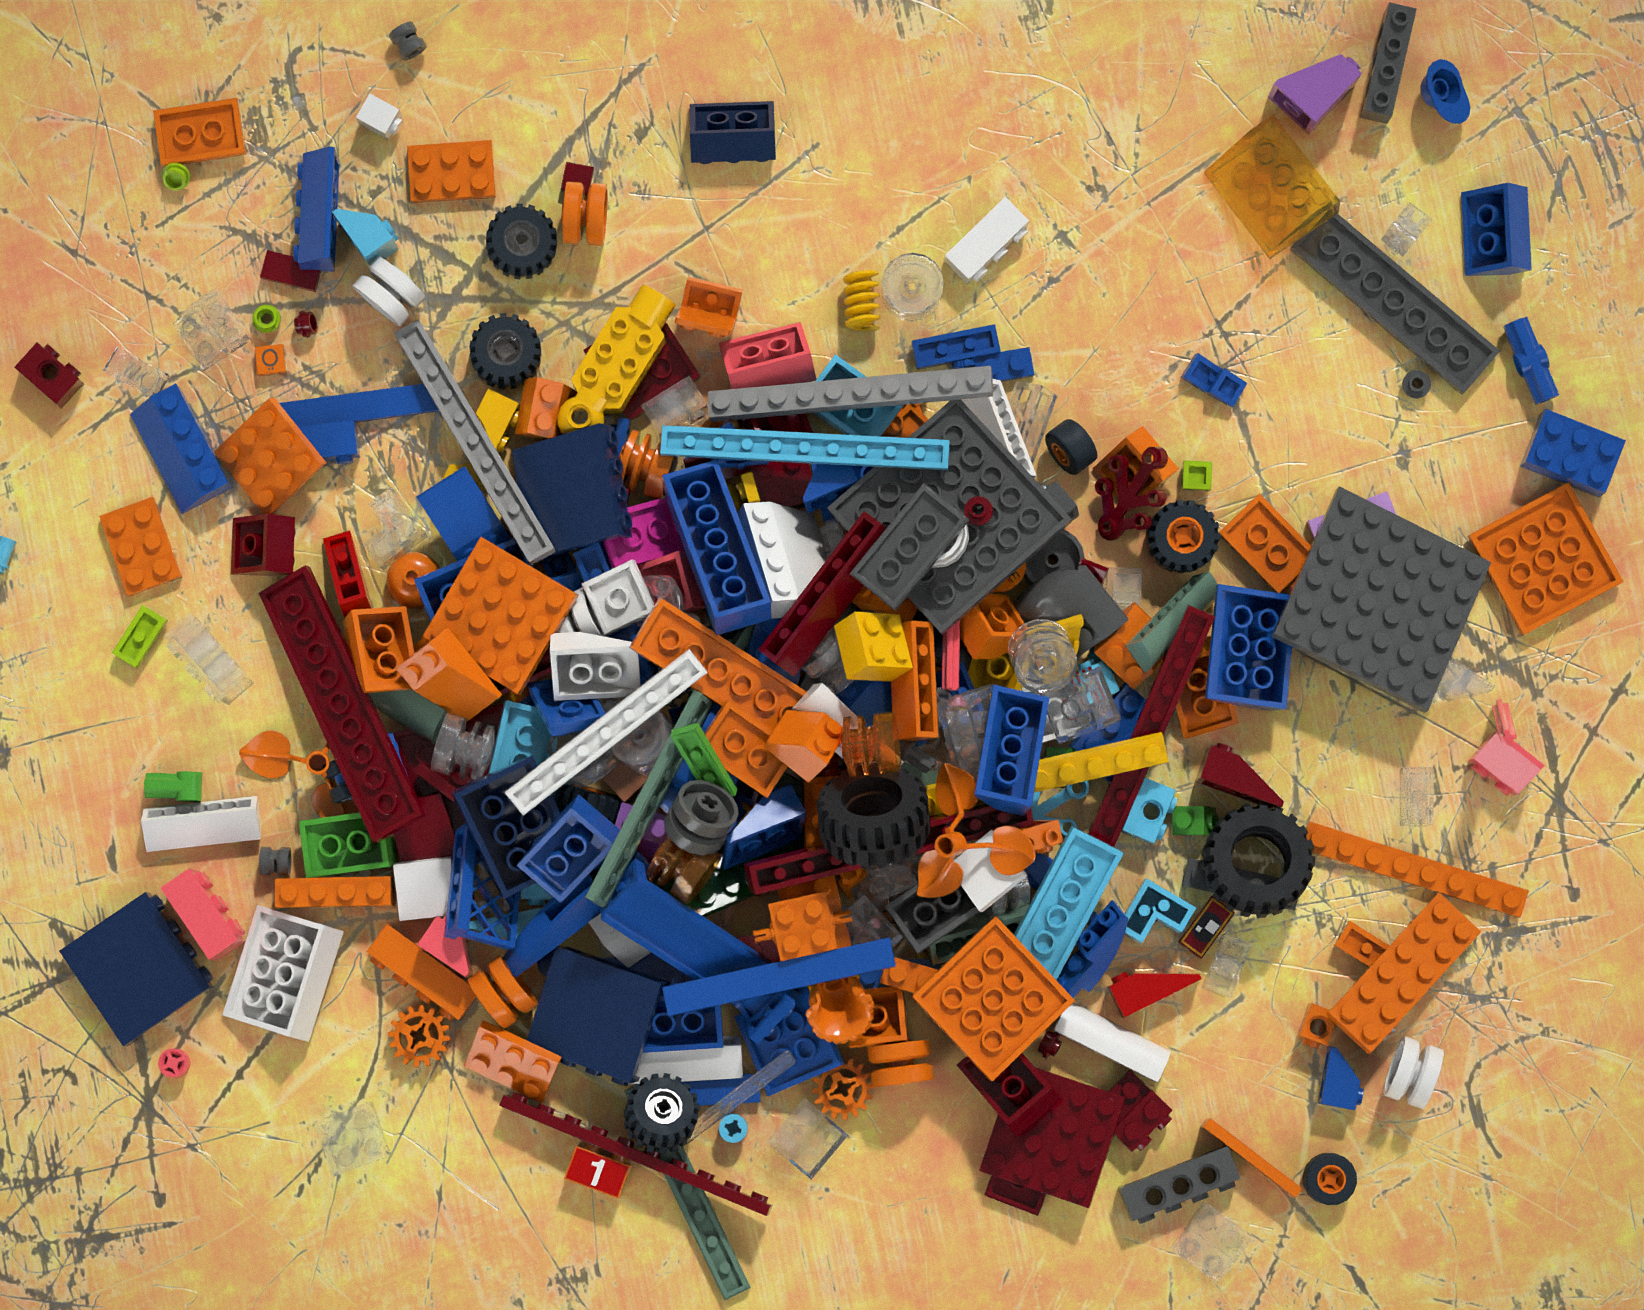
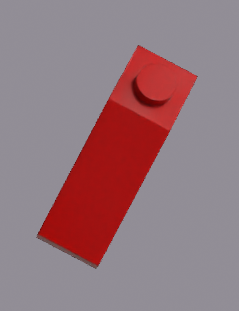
M351 531L323 538L338 603L344 618L351 610L371 609L372 604Z
M1125 971L1111 978L1113 984L1107 988L1122 1018L1202 978L1200 974L1135 973L1128 976Z

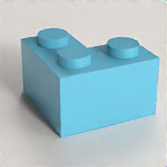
M1146 878L1141 883L1125 911L1128 922L1124 935L1141 944L1155 920L1178 934L1182 933L1196 907Z

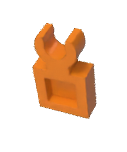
M863 868L837 874L840 878L837 882L848 900L872 885Z

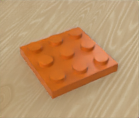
M274 397L264 402L214 451L263 514H274L326 464V461Z

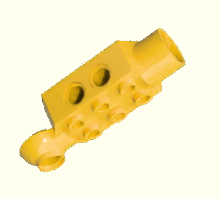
M642 284L628 307H615L571 378L577 395L566 400L558 412L557 422L562 434L599 423L604 424V413L622 414L666 343L661 329L676 306L669 298L655 289ZM582 411L588 414V419L584 424L578 425L573 422L575 413Z

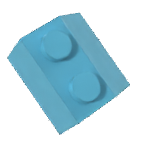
M336 209L332 212L340 227L369 266L377 256L386 259L398 250L395 241L399 238L386 219L381 222L377 215Z

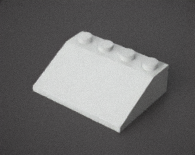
M773 502L743 503L738 516L771 601V619L783 618L828 559L815 516L812 513L807 514L805 511Z
M257 905L222 1015L309 1042L344 931Z

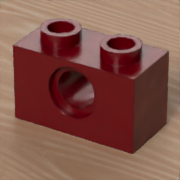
M36 342L14 368L62 409L84 384L78 378L81 373L69 362L65 366L59 362L57 358L60 354L47 344L43 348ZM50 367H56V377L46 380V370Z

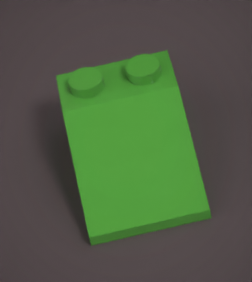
M360 813L299 821L306 878L393 867V863L398 862L394 835L387 837L379 843L373 842Z

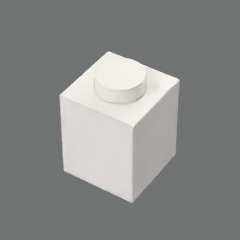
M372 94L368 95L356 116L360 125L387 140L391 134H397L403 122L398 108Z

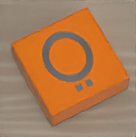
M283 344L255 347L258 376L287 373Z

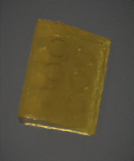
M1274 114L1247 132L1204 171L1206 177L1269 259L1339 213V198Z

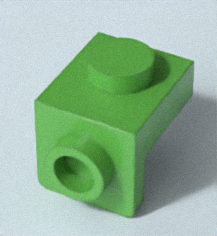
M1175 806L1172 812V835L1209 836L1215 824L1219 821L1216 808L1209 806Z

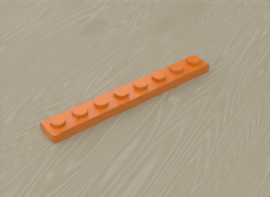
M1309 821L1307 824L1308 834L1306 838L1307 840H1312L1314 845L1312 853L1521 918L1529 890Z

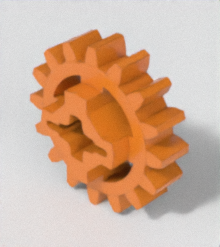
M420 1005L418 1012H415L413 1006H409V1014L406 1015L400 1011L398 1015L401 1020L399 1022L391 1021V1024L396 1029L395 1031L388 1032V1035L394 1037L395 1040L389 1044V1047H397L398 1050L394 1056L396 1058L402 1055L405 1056L403 1060L405 1065L414 1060V1067L419 1068L421 1061H424L427 1067L431 1066L430 1059L432 1057L440 1061L441 1058L438 1052L448 1051V1048L443 1043L444 1041L451 1040V1037L444 1034L445 1031L450 1029V1025L442 1026L441 1022L445 1017L440 1015L436 1018L434 1016L435 1008H431L426 1013L425 1005ZM423 1017L419 1024L411 1026L406 1023L412 1018ZM433 1023L438 1030V1039L434 1038L431 1032ZM424 1028L423 1035L427 1038L425 1042L419 1041L416 1044V1037L413 1036V1032ZM401 1033L406 1035L408 1041L406 1050L401 1043ZM429 1047L433 1049L426 1055L416 1056L421 1048Z
M850 1058L847 1064L822 1073L821 1078H813V1081L818 1083V1088L812 1089L811 1092L819 1094V1098L814 1102L815 1104H824L821 1111L823 1114L831 1110L833 1119L836 1118L838 1113H842L843 1120H847L849 1112H852L857 1117V1108L860 1107L866 1110L867 1106L863 1103L864 1100H872L873 1098L870 1094H867V1089H871L872 1084L866 1083V1079L871 1074H862L861 1070L864 1065L860 1064L855 1068L852 1058ZM839 1069H848L857 1076L851 1079L843 1077ZM830 1074L833 1080L831 1088L823 1093L824 1081ZM842 1080L844 1084L855 1081V1084L851 1085V1088L847 1090V1096L843 1097L841 1093L830 1096V1093L834 1092L838 1087V1081ZM862 1085L861 1096L855 1103L852 1097L854 1090ZM833 1099L842 1100L846 1108L834 1107L829 1101Z

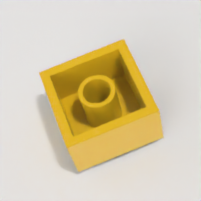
M854 612L834 625L847 679L892 682L913 668L900 614Z

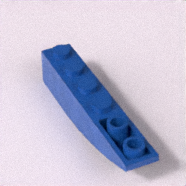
M637 848L629 864L635 858L644 863L646 878H648L655 872ZM606 856L561 903L553 897L516 938L515 948L511 951L507 950L503 956L515 977L519 976L600 914V906H597L585 898Z

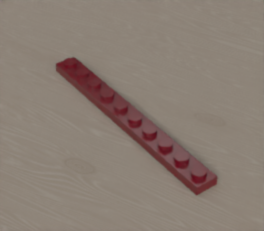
M1189 604L1187 605L1129 739L1162 732L1164 735L1214 621V615ZM1149 767L1112 776L1087 834L1115 847Z
M513 1092L511 1096L503 1095L499 1106L764 1216H769L773 1205L767 1203L769 1197L755 1191H752L751 1196L740 1192L742 1186L728 1180L723 1185L714 1181V1174L699 1169L698 1173L687 1170L688 1164L675 1158H672L671 1162L665 1161L660 1158L661 1154L656 1150H653L651 1153L646 1151L647 1147H645L644 1151L633 1147L635 1142L622 1136H619L617 1140L607 1137V1130L592 1125L591 1129L580 1125L582 1120L568 1114L561 1118L554 1115V1108L539 1103L538 1107L527 1104L529 1098Z

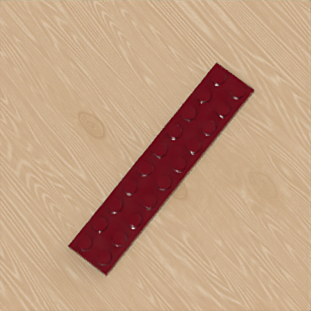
M305 565L259 592V596L372 841L379 843L426 816L370 694L363 692L349 649L311 567Z

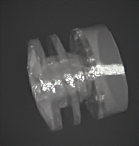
M447 713L435 744L431 770L450 775L456 764L461 765L460 779H466L470 768L472 769L471 782L481 778L488 769L492 759L496 726L487 725L483 736H481L482 722L477 721L471 732H467V718Z

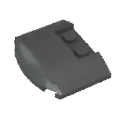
M1079 565L1078 570L1058 569L1041 577L1027 587L1013 603L1028 630L1082 614L1084 625L1081 627L1079 648L1075 659L1100 641H1103L1129 620L1086 565ZM1032 641L1026 643L1027 645L1033 646ZM1033 648L1029 664L1044 681Z

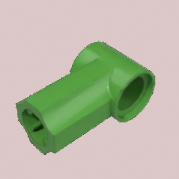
M179 771L177 774L146 773L144 779L145 798L201 802L202 772Z

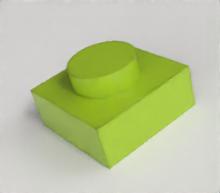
M1184 460L1182 490L1211 491L1212 462Z

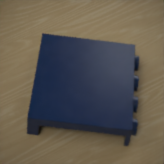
M599 423L512 450L517 486L556 551L538 562L548 563L554 561L553 556L619 536L628 539L632 538V519L628 513L626 503L628 494L623 485V464L618 455L617 445L619 440L614 427Z
M144 892L59 951L116 1037L126 1047L137 1041L139 1036L206 990L214 988L210 982L214 978L205 965L200 967L194 959L197 953L188 941L186 943L182 941L178 935L182 931L173 918L168 920L162 910L166 907L157 894L152 896L148 892Z
M557 946L551 960L527 1041L561 1056V1064L575 1067L576 1064L586 1067L585 1072L595 1076H602V1073L612 1077V1082L623 1086H628V1083L638 1082L640 1077L635 1075L660 995L664 994L662 987L669 986L670 982L568 946Z

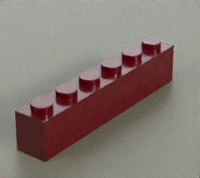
M863 511L759 648V651L795 677L864 586L850 573L886 530V527Z

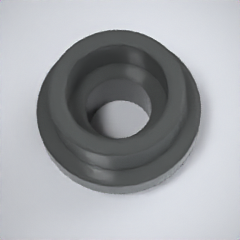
M1413 370L1403 378L1402 388L1407 396L1419 399L1429 392L1431 381L1425 372ZM1414 379L1420 380L1422 387L1419 389L1414 388L1412 381Z

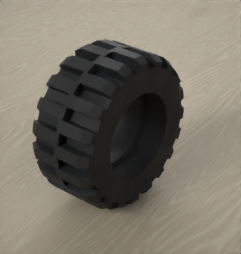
M869 763V766L863 767L862 765L853 766L852 770L847 771L845 769L839 772L838 777L833 776L819 793L817 814L821 841L825 849L830 854L832 853L833 857L839 861L844 860L847 865L855 866L857 864L861 865L862 868H870V866L883 868L890 863L894 865L901 863L903 858L907 857L909 859L917 852L916 849L920 850L930 834L931 824L927 790L924 784L920 782V779L913 773L909 774V771L902 767L897 769L894 765L886 763L884 766L878 765V763Z
M1258 803L1257 807H1252L1251 804L1242 805L1239 810L1233 809L1223 819L1220 818L1209 834L1201 855L1203 857L1201 870L1206 875L1204 882L1207 889H1213L1214 894L1212 896L1217 902L1220 900L1225 902L1227 910L1231 912L1234 909L1241 911L1240 916L1244 917L1256 914L1257 918H1266L1268 914L1277 915L1282 913L1285 908L1291 907L1311 881L1312 869L1315 866V856H1312L1314 845L1312 840H1307L1306 838L1308 831L1305 826L1299 827L1295 823L1298 818L1293 814H1290L1289 817L1282 813L1283 808L1275 806L1274 809H1269L1266 803ZM1251 836L1265 838L1279 849L1284 859V870L1277 881L1269 885H1256L1244 880L1236 872L1232 864L1231 854L1234 846L1241 839Z

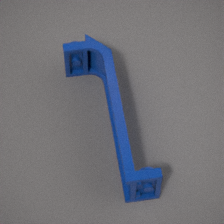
M636 858L626 868L606 908L600 907L601 920L693 980L774 963L648 881L644 863ZM797 989L731 1004L744 1016L749 1039L759 1044L765 1036L768 1037L772 1034L776 1025L784 1017L792 1013L795 1000L801 994Z

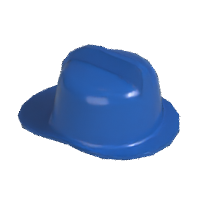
M1439 59L1432 62L1420 85L1423 100L1427 105L1436 109L1438 114L1446 121L1453 124L1465 122L1470 115L1471 108L1458 69L1448 60Z

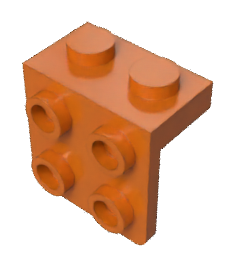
M688 277L682 305L676 315L675 323L679 324L684 330L697 331V329L708 331L709 335L717 338L729 336L737 321L743 289Z

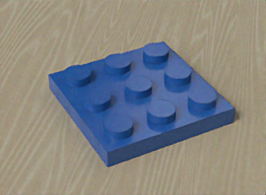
M808 987L797 989L801 995L795 1000L792 1013L784 1017L776 1025L772 1034L768 1037L765 1036L759 1044L749 1039L746 1020L742 1013L735 1016L767 1096H771L845 1064L837 1045L833 1041L829 1043L825 1039L817 1037L812 1032V1026L807 1022L805 1013L807 1009H810V991Z

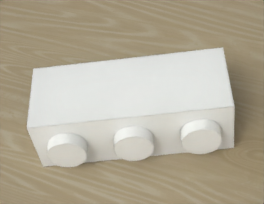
M1004 197L945 255L944 262L967 285L972 280L978 282L988 272L986 266L993 260L996 263L999 262L1008 252L1006 247L1013 240L1018 243L1028 233L1026 228L1028 227L1029 220Z

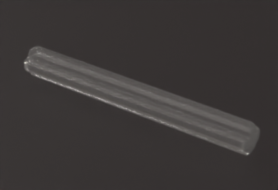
M788 1050L784 1051L698 1117L691 1138H688L685 1145L689 1144L795 1064L796 1060L792 1053Z

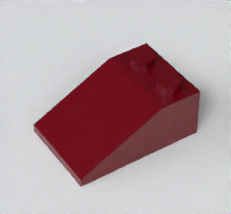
M1217 743V745H1211L1206 749L1195 780L1196 783L1255 804L1266 803L1269 809H1274L1275 806L1282 808L1284 801L1238 754L1233 753L1234 748Z
M1023 1053L993 1081H990L967 1056L957 1064L958 1068L1016 1136H1019L1061 1100L1051 1085Z

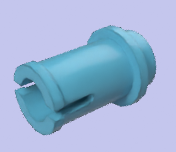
M0 536L1 574H4L6 569L9 570L7 564L16 545V541Z

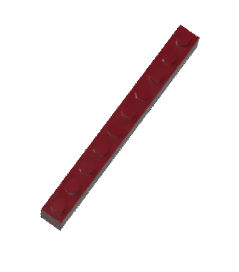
M988 804L974 806L971 809H964V816L954 829V832L961 833L966 842L980 839L990 830H995L1002 826H1014L1018 829L1034 825L1031 808L1022 816L996 810ZM958 813L954 815L940 814L930 817V834L921 849H916L917 852L914 855L935 850L936 839L940 835L946 834L945 829L950 827ZM823 844L744 863L750 892L755 895L862 868L861 865L851 866L847 865L844 860L839 861L832 856V853L830 854L825 849Z

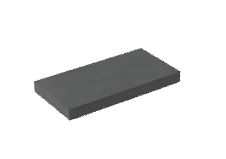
M923 483L850 574L896 611L970 520Z

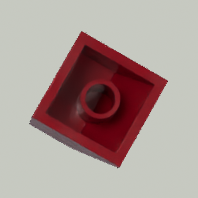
M267 513L233 518L231 574L278 576L293 573L295 562V517Z

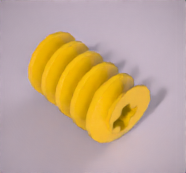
M860 270L844 276L843 281L848 285L844 288V293L849 296L844 300V304L849 307L844 311V315L850 318L845 321L846 328L860 332L876 331L881 328L880 326L873 325L874 321L881 319L880 315L872 314L873 310L880 308L879 304L872 303V299L880 297V294L871 290V288L879 286V282L871 280V277L879 275L878 271Z

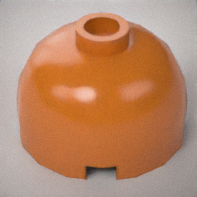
M408 552L399 556L391 564L387 573V587L390 595L400 605L406 606L409 609L424 608L414 579L440 569V565L431 556L422 552Z

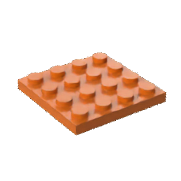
M1569 482L1467 536L1477 555L1491 562L1487 573L1522 636L1624 582Z
M480 537L423 637L432 640L448 627L487 676L521 695L550 646V636L558 632L579 595L485 538Z
M996 916L990 919L911 996L990 1081L997 1078L1075 1001Z

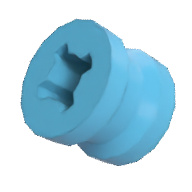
M729 1114L719 1123V1133L727 1142H739L747 1134V1122L738 1114Z

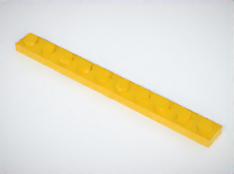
M1162 732L1040 759L1034 793L1167 763L1169 761ZM977 774L972 775V776L974 777V779L976 780V779H977ZM936 783L925 786L930 816L943 814L936 801ZM978 798V801L975 806L983 805L986 803Z

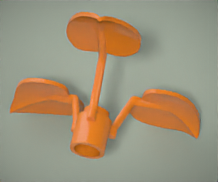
M270 730L256 735L240 749L239 755L243 762L252 771L266 778L284 776L289 769L288 760L306 764L307 769L311 773L321 774L326 783L317 786L312 796L313 808L321 818L358 813L354 800L337 804L332 801L330 791L337 787L335 778L332 781L325 778L327 776L326 770L329 767L327 752L330 748L328 743H326L323 750H314L309 753L307 758L288 754L290 742L287 737L278 731Z
M949 763L942 764L938 772L935 790L936 801L944 814L954 815L958 813L950 827L945 829L946 834L940 835L936 839L935 850L925 852L920 859L917 895L920 897H942L953 893L959 888L964 873L962 867L953 860L956 855L963 853L964 850L992 848L990 852L991 864L996 871L1004 875H1015L1022 872L1035 861L1036 857L1034 846L1029 837L1022 830L1014 826L996 828L993 832V843L969 844L966 843V839L961 833L954 832V829L964 816V809L973 808L978 798L974 796L976 785L974 777Z

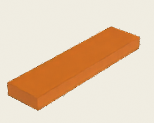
M1206 1118L1200 1127L1225 1146H1228L1230 1150L1290 1196L1296 1198L1302 1189L1299 1185L1214 1120Z

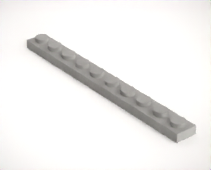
M418 319L394 332L398 342L530 566L556 552L420 320Z
M991 366L708 391V418L710 422L993 397Z

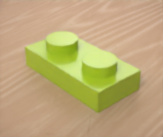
M142 605L112 651V654L138 669L168 620Z

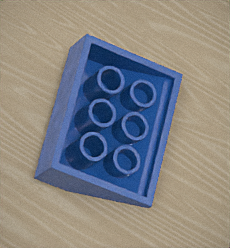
M1216 584L1213 612L1215 618L1212 623L1205 699L1267 711L1285 710L1287 708L1292 647L1271 636L1287 602L1288 594Z

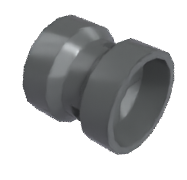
M411 21L401 24L389 34L392 43L399 47V55L404 61L418 56L427 48L423 38L417 36V28Z
M261 847L259 854L260 875L278 873L280 876H290L291 848L281 847L279 850H273L271 847Z

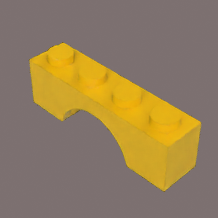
M488 388L475 414L484 425L485 431L497 452L503 453L510 438L506 437L510 428H516L520 405ZM470 462L460 465H449L443 479L465 466L483 494L484 488L481 487L482 483Z

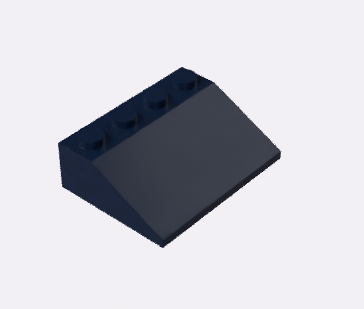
M533 755L450 792L500 896L504 899L537 883L522 871L517 864L560 814L551 794L525 815L521 814L505 794L507 789L537 767Z

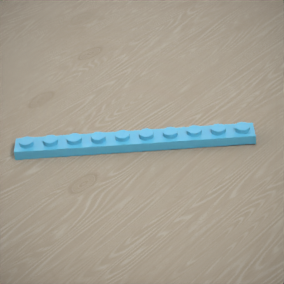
M662 425L660 454L661 456L948 471L950 440Z

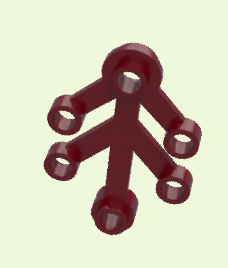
M1148 447L1143 452L1141 457L1143 464L1130 485H1128L1127 458L1123 455H1114L1110 458L1109 468L1116 475L1119 500L1115 509L1112 496L1114 491L1113 481L1110 478H1100L1095 482V491L1101 495L1103 515L1099 519L1098 530L1101 537L1105 540H1117L1128 529L1147 530L1151 527L1152 518L1148 513H1136L1133 518L1123 519L1128 509L1144 506L1161 507L1165 504L1166 495L1162 490H1151L1146 495L1137 496L1151 472L1166 466L1168 455L1164 448ZM1118 459H1119V461H1120V467H1119V468L1117 467V461H1118ZM1104 482H1105V484H1106V490H1105V491L1103 490V483H1104ZM1156 494L1158 496L1157 503L1154 500ZM1141 517L1144 519L1143 526L1140 523Z

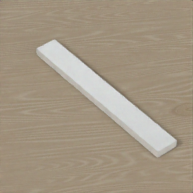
M688 649L507 789L505 794L521 814L525 815L703 677L707 670L692 651Z

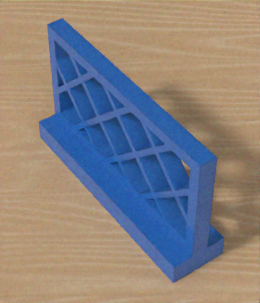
M466 824L455 830L444 937L454 940L458 937H463L511 951L515 948L520 891L505 898L510 905V910L508 914L504 915L495 902L501 898L500 894L493 899L484 886L492 877ZM479 862L490 876L482 882L475 873V865ZM476 889L479 890L487 902L480 908L472 899L473 891ZM487 906H490L498 918V921L492 925L489 924L481 912ZM474 915L484 928L480 933L469 930L470 918ZM501 923L507 931V940L500 939L493 930V927Z

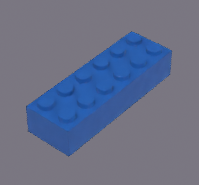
M718 460L662 475L663 492L715 634H723L770 620L771 601Z

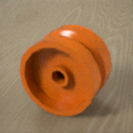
M566 182L561 217L563 244H579L582 240L583 227H586L587 243L594 246H604L607 223V184L592 183L589 187L588 198L585 200V189L582 182Z
M499 955L488 963V969L493 979L486 972L480 970L467 980L485 1010L501 1027L507 1029L518 1021V1015L514 1006L519 1011L528 1013L538 1005V1001L520 975L515 977L503 956Z
M908 1039V1042L867 1047L869 1062L873 1064L887 1062L888 1068L876 1069L871 1072L872 1088L935 1080L932 1064L914 1063V1059L928 1057L931 1054L929 1039L918 1041Z

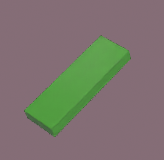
M699 723L673 729L670 736L696 780L714 783L726 790L732 797L735 796L737 788Z

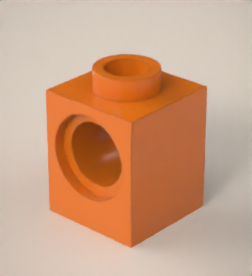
M1308 1003L1297 1036L1304 1038L1302 1044L1315 1049H1319L1320 1045L1328 1046L1335 1023L1326 1015L1330 1009ZM1314 1019H1319L1324 1024V1031L1318 1036L1310 1031V1023Z

